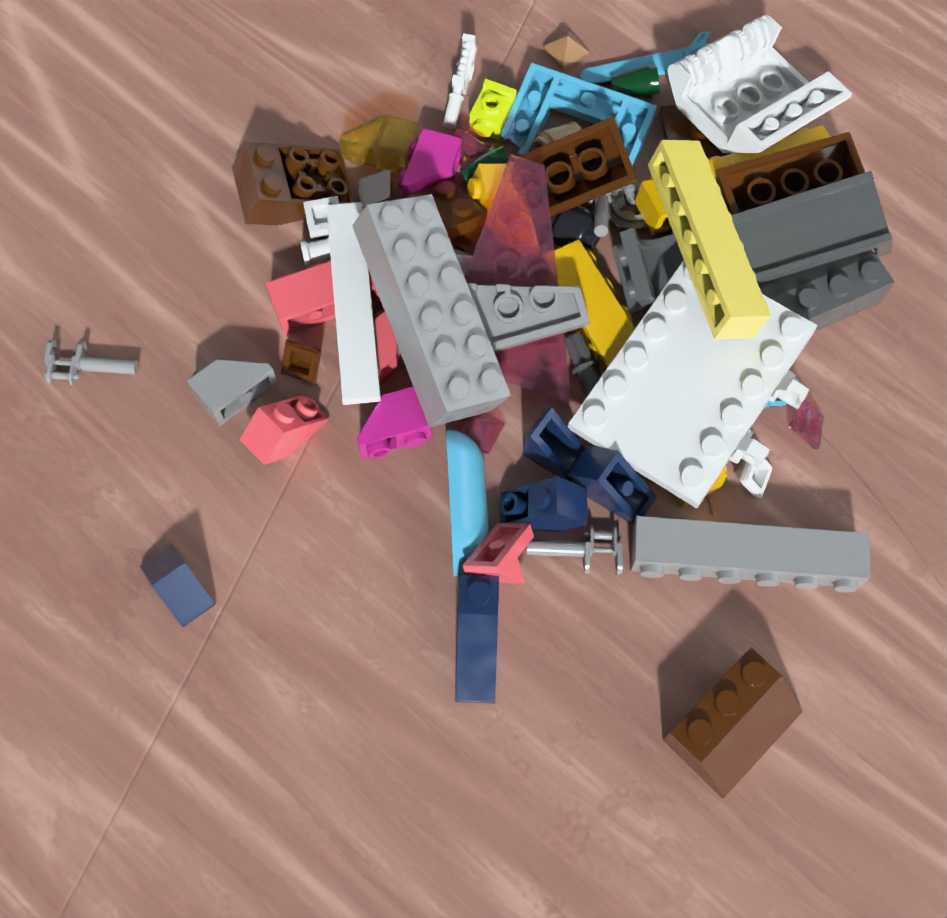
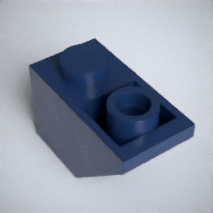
M556 476L501 492L500 523L531 524L532 531L560 532L587 525V488Z

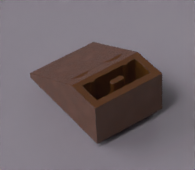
M244 141L232 165L245 224L278 226L305 220L306 214L303 202L338 196L339 204L354 203L341 152L338 149Z

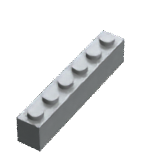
M637 516L632 526L631 571L640 572L641 576L647 578H659L664 576V574L679 575L680 579L686 581L701 580L702 577L718 578V582L726 584L739 583L741 580H755L757 585L765 587L778 586L781 582L795 583L796 588L805 590L816 589L821 585L834 586V590L837 592H854L871 578L869 533Z

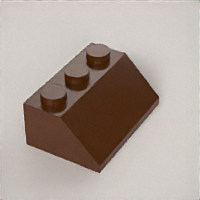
M614 117L515 157L538 222L638 181Z
M751 647L663 741L723 799L803 711L783 676Z

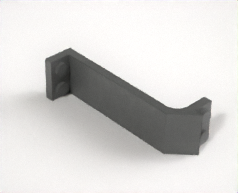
M872 171L731 215L750 266L756 275L757 283L760 284L874 249L876 257L891 253L893 239L888 229ZM631 228L619 232L622 244L612 246L629 313H647L684 259L674 234L653 240H642L635 229Z

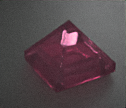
M459 128L454 133L455 137L462 138V156L464 161L477 157L492 146L495 147V145L473 130Z
M804 400L796 410L788 428L813 449H819L824 416L810 402Z
M482 413L467 417L459 432L469 436L482 452L489 455L505 422L489 414Z

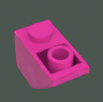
M423 128L419 140H413L411 144L408 168H402L399 175L398 188L402 189V198L410 193H416L435 186L439 182L450 179L454 180L462 160V138Z
M414 387L382 395L381 401L378 402L357 437L361 459L366 457L373 459L381 458L388 455L391 450L404 446L406 448H415L432 438V429L428 426Z

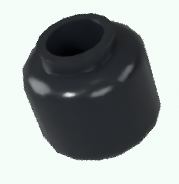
M581 205L552 216L548 225L552 241L560 247L580 240L585 250L587 248L593 250L601 238L594 233V213Z

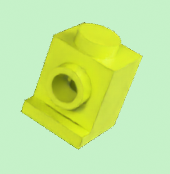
M485 79L483 89L470 112L469 130L476 132L482 137H490L500 141V134L516 99L517 90Z

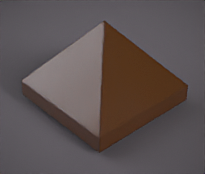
M287 339L281 374L315 384L317 382L322 350Z

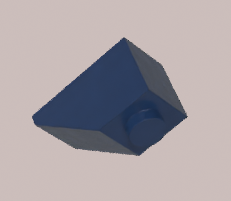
M587 445L567 474L575 484L587 488V497L632 525L637 516L646 515L657 497L618 450Z

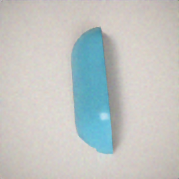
M446 430L454 577L467 573L464 571L463 564L489 534L485 465L482 452L469 436L458 431Z

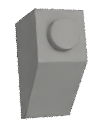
M215 360L210 365H204L198 368L192 377L187 380L193 396L219 427L278 384L274 370L268 363Z

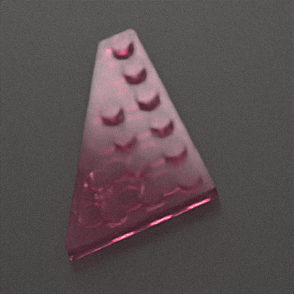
M512 154L510 155L465 275L467 283L485 286L506 284L515 287H535V285L558 286L544 165ZM564 333L494 352L506 382L569 404L571 389Z

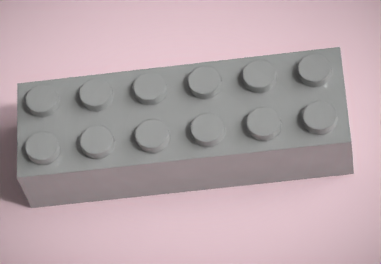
M432 194L366 205L352 227L429 428L493 411L508 399L511 394Z

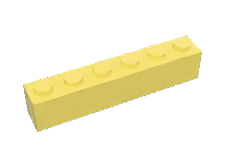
M661 140L648 163V167L713 338H754L771 315L768 304L764 300L757 283L756 275L744 251L743 243L740 241L733 224L732 216L728 212L721 195L720 187L710 168L709 160L704 153L700 141Z

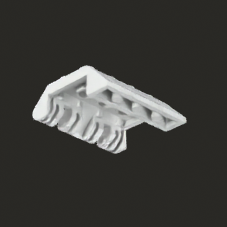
M762 15L744 25L742 31L734 30L730 34L699 49L697 57L692 54L668 67V77L677 108L722 153H760L846 101L852 95L829 71L808 82L773 48L782 27L769 15Z

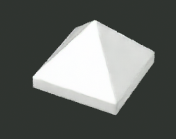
M765 459L759 469L742 460L735 474L756 499H761L770 477L772 466Z

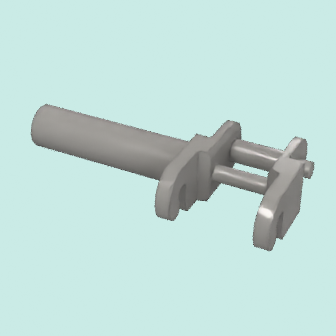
M623 188L589 201L591 204H581L582 207L595 211L594 233L597 236L604 237L608 234L609 203L622 198L624 194Z
M50 339L47 343L43 361L47 366L44 377H46L48 384H53L54 379L69 380V384L74 386L77 380L80 379L79 371L136 375L138 372L137 360L86 357L84 351H87V344L81 341L78 343L76 356H72V360L56 359V353L53 350L57 349V342ZM57 365L70 366L69 372H56Z
M589 526V532H585V538H589V542L531 540L526 549L527 555L584 557V574L590 573V556L593 553H612V557L616 558V575H622L623 543H617V539H621V533H617V526H613L612 532L594 531L593 526ZM594 539L612 540V547H594Z

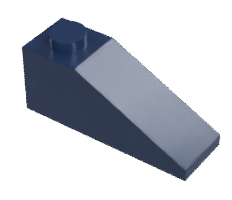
M460 575L455 702L495 704L499 576Z

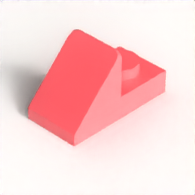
M497 523L463 564L464 571L477 576H499V583L524 584L525 580L518 557L534 537L531 524Z

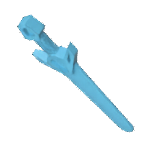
M711 31L699 33L689 47L586 68L581 72L580 78L593 84L611 82V77L645 65H649V68L657 67L658 75L668 74V67L671 64L691 54L697 57L698 50L708 45L706 41Z

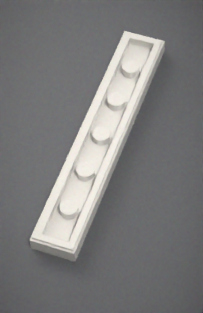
M362 202L326 205L343 405L380 402L369 271L352 227L363 211Z

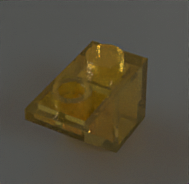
M383 114L341 133L339 138L342 159L356 165L365 164L380 168L383 171L391 170L392 173H400L402 168L407 169L409 166V150L413 140L418 141L417 122Z

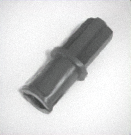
M578 332L567 336L564 342L575 367L572 370V375L578 378L585 398H587L601 378L598 369L600 364L597 360L592 359L583 335Z

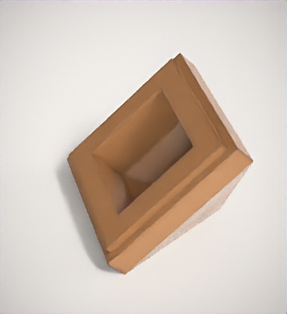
M567 31L543 47L546 53L562 70L589 55V51L570 31Z

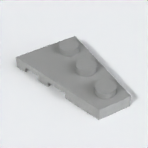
M467 283L494 352L590 325L580 287L536 285L535 287H515L506 284L485 286Z

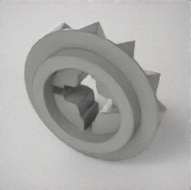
M635 182L622 187L624 191L622 198L609 203V221L616 224L617 230L622 227L626 229L634 228L635 230L642 228L645 230L648 227L638 208L636 213H633L631 210L623 211L625 203H628L630 206L636 205L635 200L641 183Z

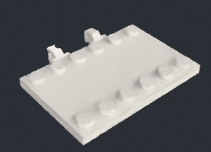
M683 261L568 423V428L597 447L618 450L635 471L695 508H698L729 460L738 464L740 459L759 469L768 456L770 449L752 439L753 431L750 430L768 401L775 402L779 398L798 409L806 398L809 389L794 379L796 375L790 371V368L815 332L817 325L763 295L771 316L754 338L714 339L688 269Z

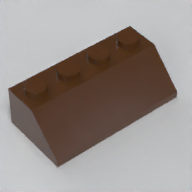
M850 132L722 167L715 171L716 182L720 187L721 195L731 215L865 173Z

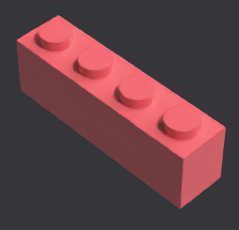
M331 261L312 264L305 270L291 275L283 274L276 277L273 281L266 283L271 303L284 335L336 318ZM369 272L371 302L373 305L381 302Z

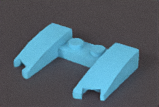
M531 63L501 131L500 138L503 141L509 138L520 149L517 152V155L520 156L533 150L532 141L543 130L552 109L594 124L614 117L627 154L634 167L655 119L657 105Z

